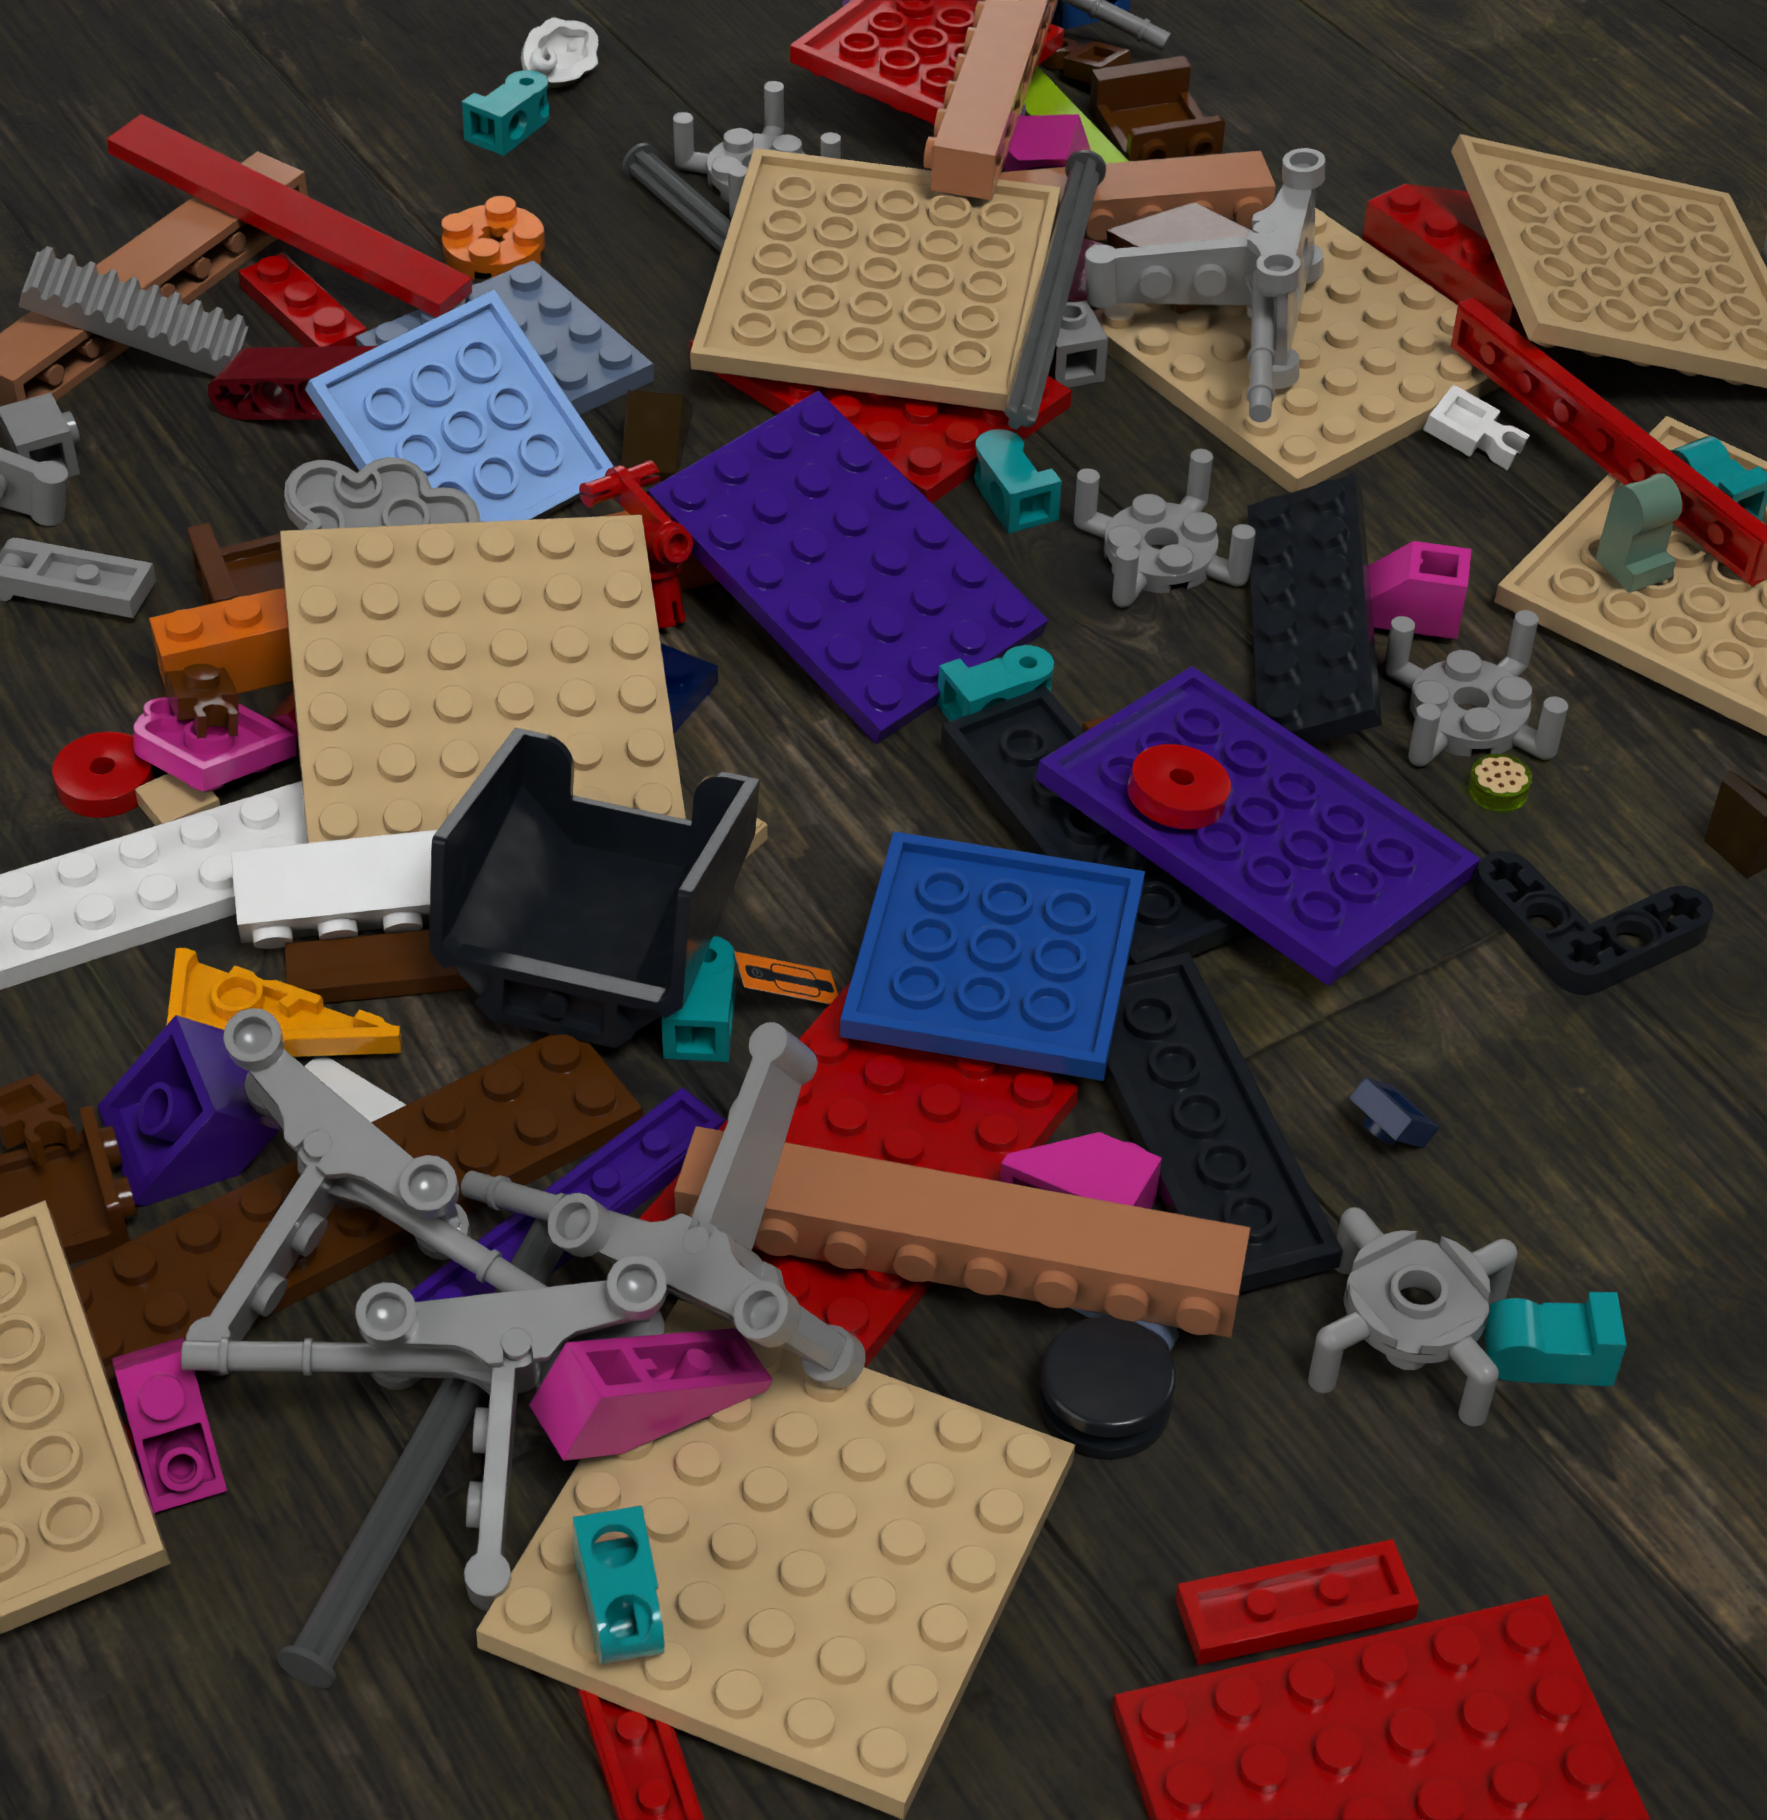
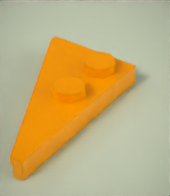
M176 948L167 1024L175 1015L225 1030V1026L235 1014L242 1010L256 1008L263 1009L276 1018L283 1032L285 1040L284 1050L293 1057L402 1053L400 1026L391 1025L380 1016L359 1009L356 1015L351 1017L324 1007L321 995L278 980H263L257 977L253 971L236 965L227 973L199 963L196 951L187 948Z

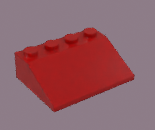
M1403 184L1367 201L1362 234L1363 241L1433 287L1458 305V303L1469 298H1475L1529 340L1468 191Z

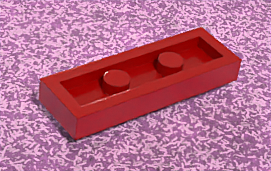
M283 252L275 256L263 258L258 263L238 271L240 288L303 347L356 346L355 336L367 332V328Z
M1393 1539L1178 1583L1175 1597L1198 1665L1414 1620L1419 1606L1418 1599Z

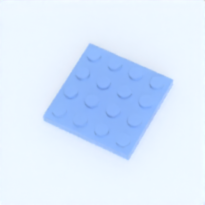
M495 289L310 379L305 389L359 471L374 460L386 457L403 458L416 464L427 475L431 488H455L466 493L475 501L481 521L542 519L580 499V495L586 494L579 492V486L582 483L604 477L606 471L614 467Z

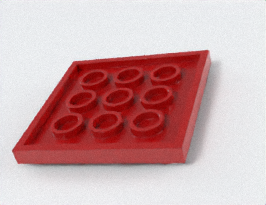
M852 0L790 45V62L809 70L816 76L828 78L849 87L856 93L865 94L890 105L897 111L907 112L935 126L938 109H944L948 81H954L958 54H964L966 33L968 27H973L977 2L983 0ZM1050 24L1037 66L1063 46V28Z

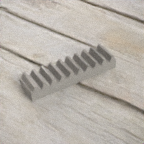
M46 246L41 252L37 251L18 306L213 376H217L241 350L248 330L244 317L239 314L233 319L228 320L225 319L222 308L216 307L210 313L205 312L200 300L196 299L190 305L183 304L180 293L174 292L168 298L163 297L158 285L153 284L149 289L144 290L141 289L138 278L132 277L126 283L121 282L116 270L111 269L105 275L99 274L96 263L91 261L82 268L77 266L74 255L68 254L62 260L57 259L53 248Z

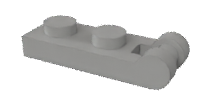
M22 538L8 539L0 551V601H8L15 595L134 618L156 582L153 563Z

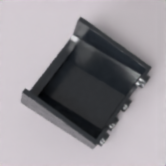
M515 727L432 838L429 952L444 969L453 966L479 995L475 1004L489 1020L553 1035L565 1034L580 1041L610 1048L619 1047L632 1039L635 1032L661 1016L664 1018L669 1017L685 1005L755 836L760 779L727 772H716L706 776L694 792L692 821L574 796V760L565 744L551 735Z

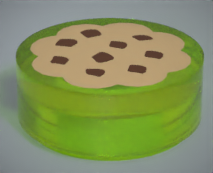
M1506 754L1485 755L1476 760L1471 768L1468 792L1477 804L1486 809L1499 812L1512 811L1520 808L1527 801L1532 783V774L1525 763L1513 756Z

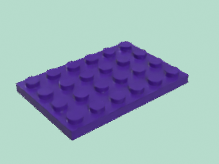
M819 391L647 491L651 499L672 521L682 524L691 534L693 539L691 553L875 744H878L937 704L940 695L938 688L939 665L960 658L970 668L996 658L1001 659L1011 648L1027 645L1041 636L1049 621Z
M1193 666L1041 759L1035 777L1038 782L1063 800L1073 805L1328 986L1471 880L1480 862L1479 857ZM1179 744L1201 750L1216 759L1226 769L1231 780V791L1224 813L1220 819L1207 827L1199 829H1178L1162 825L1143 815L1133 805L1127 792L1131 769L1138 754L1155 745Z

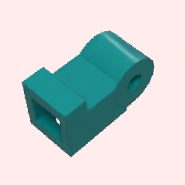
M533 70L517 71L506 78L505 85L502 84L486 97L473 93L462 101L464 140L502 156L509 153L549 120L547 77Z
M1002 429L989 430L982 433L977 438L975 444L979 460L975 466L974 481L982 497L1006 532L1009 534L1059 520L1062 481L1055 471L1051 468L1038 472L1024 454V442L1018 434Z
M1706 436L1670 450L1762 522L1767 506V472L1760 466L1747 471L1735 459L1732 460L1729 457L1726 447L1713 436Z
M1021 645L1008 650L1001 659L996 658L970 668L960 658L939 665L938 688L940 695L936 705L951 722L1043 686H1046L1051 692L1054 660L1051 654L1042 648L1032 645Z
M713 936L685 1005L667 1018L662 1016L663 1059L729 1062L736 999V958L734 948L727 940Z
M1589 1292L1586 1303L1543 1302L1542 1305H1538L1528 1299H1503L1490 1305L1486 1326L1483 1331L1485 1353L1497 1366L1498 1378L1511 1382L1614 1387L1627 1346L1617 1292Z
M642 1505L572 1517L573 1556L579 1581L582 1582L600 1664L604 1665L664 1654L663 1625L656 1592L658 1590V1582ZM609 1532H621L630 1536L595 1543L600 1536Z

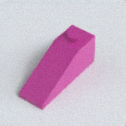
M737 1328L566 1342L529 1406L564 1461L623 1454L765 1392L773 1382V1379Z

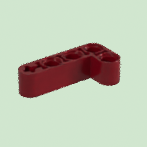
M378 346L244 348L231 359L208 385L209 399L214 407L223 415L237 420H325L305 391L309 380Z

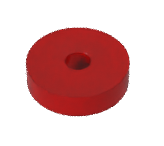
M113 731L92 733L72 741L57 755L52 768L57 795L61 803L76 814L92 818L113 817L135 809L139 806L135 789L156 779L153 764L135 754L134 736Z
M1179 744L1155 745L1139 753L1134 760L1127 784V792L1131 802L1143 815L1157 823L1178 829H1199L1215 823L1223 815L1231 791L1230 777L1226 769L1216 759L1201 750Z

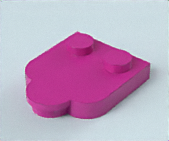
M161 697L146 702L144 713L138 717L134 724V752L143 760L186 782L191 788L204 792L220 789L227 782L250 773L266 771L273 764L297 756V734L239 704L238 736H229L227 730L223 727L210 726L207 727V737L198 739L194 732V719L177 720L167 697Z

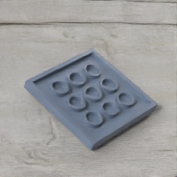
M534 260L518 265L512 270L484 282L472 285V293L453 308L455 309L495 289L579 415L627 394L628 390L633 391L654 381V364ZM418 309L355 336L356 346H380L436 317Z

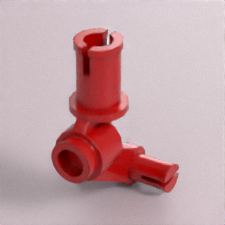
M647 460L644 463L627 469L622 465L609 468L604 477L582 483L579 486V492L586 494L580 495V498L588 508L613 499L630 515H642L658 628L676 626V622L681 624L686 620L678 574L683 570L682 562L692 552V536L682 524L672 521L642 489L655 485L660 480V476L654 474L658 473L659 469L653 461Z

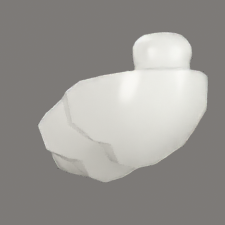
M556 17L550 18L541 26L533 28L529 33L521 52L522 69L537 71L545 75L548 79V87L559 88L572 85L583 74L592 70L598 64L596 55L598 36L594 29L586 23L565 21Z

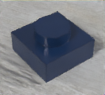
M1365 1077L1349 1097L1367 1114L1362 1121L1363 1125L1377 1138L1390 1146H1395L1399 1141L1424 1148L1440 1128L1393 1085Z

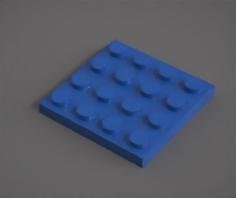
M893 831L841 1015L840 1037L1104 1081L1143 892L1145 871Z

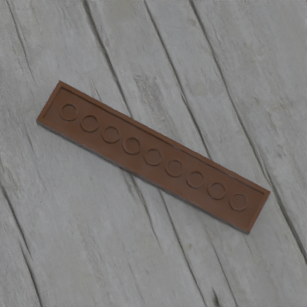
M550 1034L371 1123L414 1159L431 1155L448 1161L455 1170L459 1185V1195L456 1203L468 1215L487 1204L462 1195L461 1182L467 1172L475 1171L493 1177L501 1175L509 1177L513 1183L525 1186L607 1144L643 1117V1108L589 1042L580 1041L565 1034ZM297 1159L71 1270L113 1395L121 1391L111 1358L182 1337L186 1340L189 1327L196 1320L210 1317L300 1178ZM335 1205L326 1218L328 1223L320 1242L307 1257L300 1255L285 1277L288 1280V1285L282 1299L267 1317L416 1241L415 1236L375 1211L363 1208L339 1209ZM259 1315L258 1318L255 1320V1322H254L253 1324H255V1323H257V1322H259V1321H261V1320H263V1319H265V1318H267V1317H263V1316Z

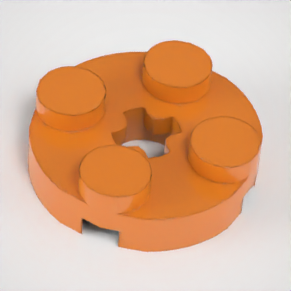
M506 196L492 197L486 201L485 205L472 207L460 213L449 214L443 218L442 247L444 261L447 266L472 277L473 280H475L474 272L491 273V278L512 270L518 265L526 264L533 260L539 265L541 263L542 250L545 251L544 226L534 214L516 207L514 199Z

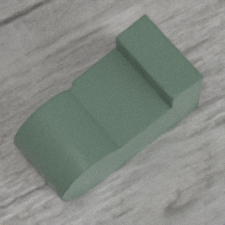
M1657 473L1643 481L1620 486L1612 495L1595 559L1629 593L1672 578L1676 560L1667 552V547L1673 527L1672 522L1679 518L1682 511V500L1679 489L1671 477L1665 473Z

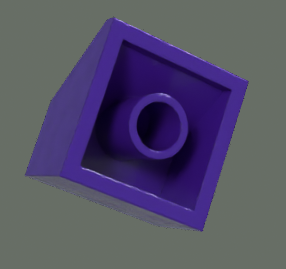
M175 1015L97 1105L104 1126L113 1125L123 1162L120 1168L123 1176L128 1178L134 1203L137 1205L148 1206L240 1175L279 1131L273 1117H266L258 1113L251 1105L245 1089L248 1071L237 1066L230 1058L224 1043L223 1029Z

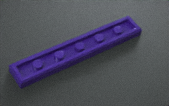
M681 1087L544 1191L551 1194H586L610 1211L629 1215L672 1182L681 1172L696 1126L718 1130L726 1120ZM515 1212L477 1240V1242L491 1251L496 1249L502 1253L503 1259L511 1263L536 1218ZM564 1250L553 1272L574 1256ZM451 1260L409 1292L414 1297L415 1302L491 1294L494 1293L496 1287L488 1282L481 1283L476 1279L474 1273Z

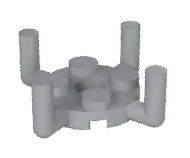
M770 81L764 85V129L762 134H753L744 128L731 129L724 134V141L715 146L710 154L694 152L693 116L686 112H680L673 116L674 161L676 167L682 171L707 174V181L711 190L715 186L720 190V198L729 203L731 220L754 148L805 154L802 150V142L798 137L787 134L783 135L784 85L778 81ZM828 132L821 136V157L841 159V137L839 134Z
M1196 449L1192 451L1187 492L1180 504L1165 502L1158 495L1143 494L1133 500L1132 506L1120 511L1114 517L1097 512L1099 473L1089 468L1082 469L1077 473L1074 524L1082 531L1105 539V559L1108 557L1112 563L1111 571L1114 574L1112 599L1118 607H1129L1142 591L1169 593L1170 585L1188 582L1187 589L1200 585L1208 577L1236 587L1243 586L1248 582L1255 539L1254 528L1246 524H1239L1232 529L1228 560L1217 556L1218 535L1216 532V519L1212 515L1202 512L1208 503L1213 454L1209 450ZM1152 545H1166L1161 550L1151 547Z
M1521 610L1515 614L1507 655L1497 665L1482 661L1476 653L1469 650H1457L1449 653L1446 660L1433 664L1425 670L1409 662L1415 629L1414 621L1405 616L1395 617L1391 621L1383 670L1387 677L1412 690L1409 707L1415 720L1408 757L1413 765L1424 767L1441 751L1457 756L1471 757L1472 749L1491 748V756L1504 753L1514 746L1541 760H1550L1555 757L1559 748L1568 703L1563 698L1556 696L1545 699L1538 730L1528 725L1531 712L1532 687L1528 681L1519 677L1529 665L1539 621L1536 613L1529 610ZM1471 704L1477 707L1472 708L1470 710H1464L1460 708L1458 705Z
M1357 1207L1348 1208L1341 1215L1337 1240L1343 1250L1340 1267L1334 1268L1339 1273L1349 1274L1344 1293V1306L1347 1315L1321 1328L1317 1333L1308 1376L1310 1387L1320 1393L1332 1391L1336 1387L1343 1350L1365 1340L1372 1347L1386 1354L1390 1363L1403 1370H1416L1424 1366L1425 1363H1437L1453 1359L1467 1375L1458 1411L1459 1418L1469 1426L1475 1427L1484 1424L1487 1420L1499 1372L1495 1363L1477 1344V1341L1485 1329L1490 1305L1506 1299L1517 1259L1516 1246L1510 1240L1498 1239L1471 1253L1459 1243L1442 1236L1440 1243L1416 1239L1418 1231L1401 1230L1383 1234L1362 1209ZM1408 1287L1417 1290H1427L1434 1296L1436 1301L1427 1305L1414 1304L1406 1300L1400 1291Z

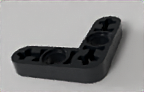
M1496 851L1483 857L1478 865L1473 887L1474 896L1478 902L1558 986L1576 995H1591L1601 992L1698 946L1706 938L1714 913L1713 904L1705 894L1688 886H1674L1589 923L1528 860L1510 851ZM1533 915H1545L1556 921L1559 926L1550 930L1540 929L1530 924L1527 918ZM1625 932L1634 933L1646 939L1649 945L1641 948L1630 947L1619 941L1617 935ZM1595 961L1594 966H1591V965L1589 964V963Z

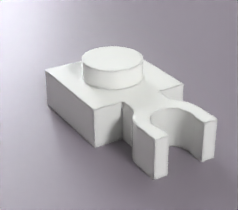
M1454 384L1431 412L1423 429L1468 456H1471L1478 447L1488 454L1491 461L1506 470L1512 465L1516 454L1522 452L1530 436L1514 426H1504L1496 422L1500 410Z

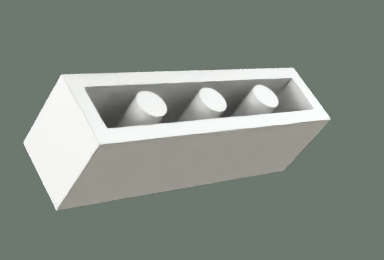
M437 830L230 851L237 925L241 944L254 942L256 948L276 949L285 947V943H293V938L319 935L320 940L357 937L358 931L384 929L386 934L420 931L423 928L422 924H430L431 843Z

